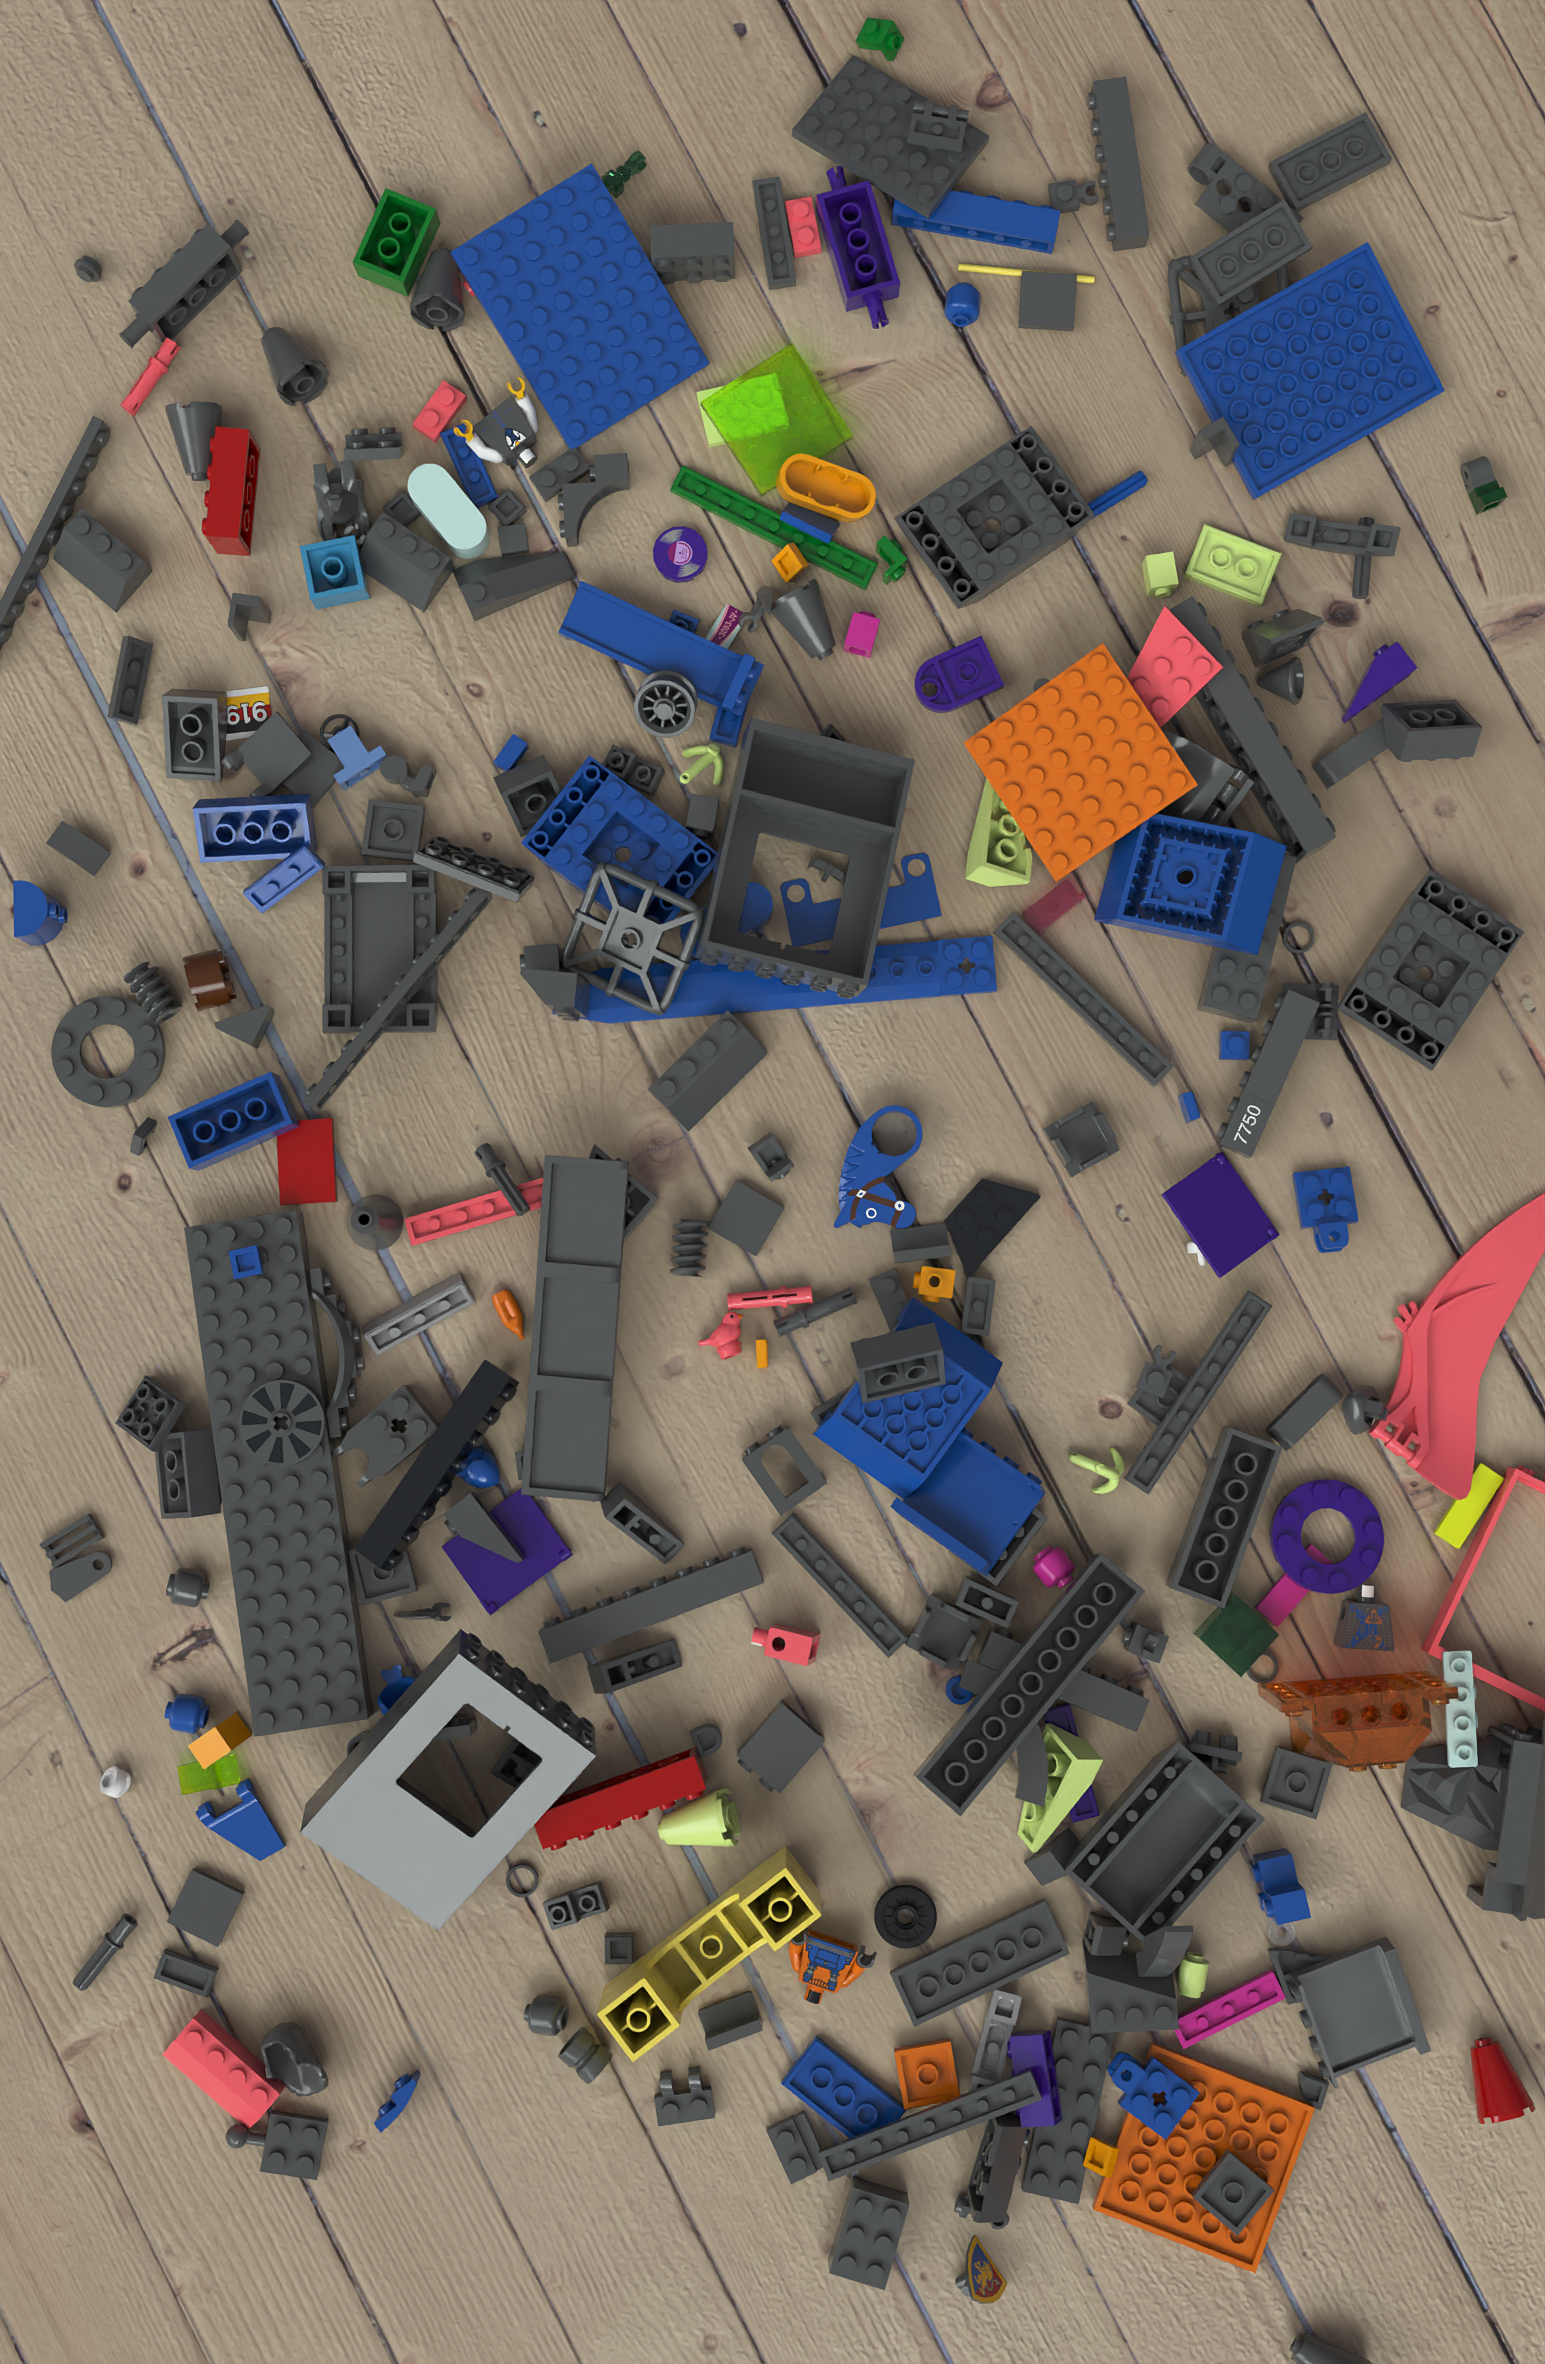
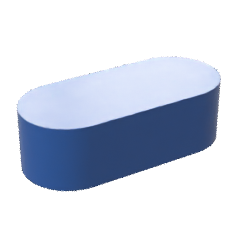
M748 882L738 931L742 934L752 935L769 923L773 913V900L770 892L764 886L755 882ZM692 921L681 926L680 936L682 945L685 942ZM696 942L691 957L700 960V958L694 957L697 946Z

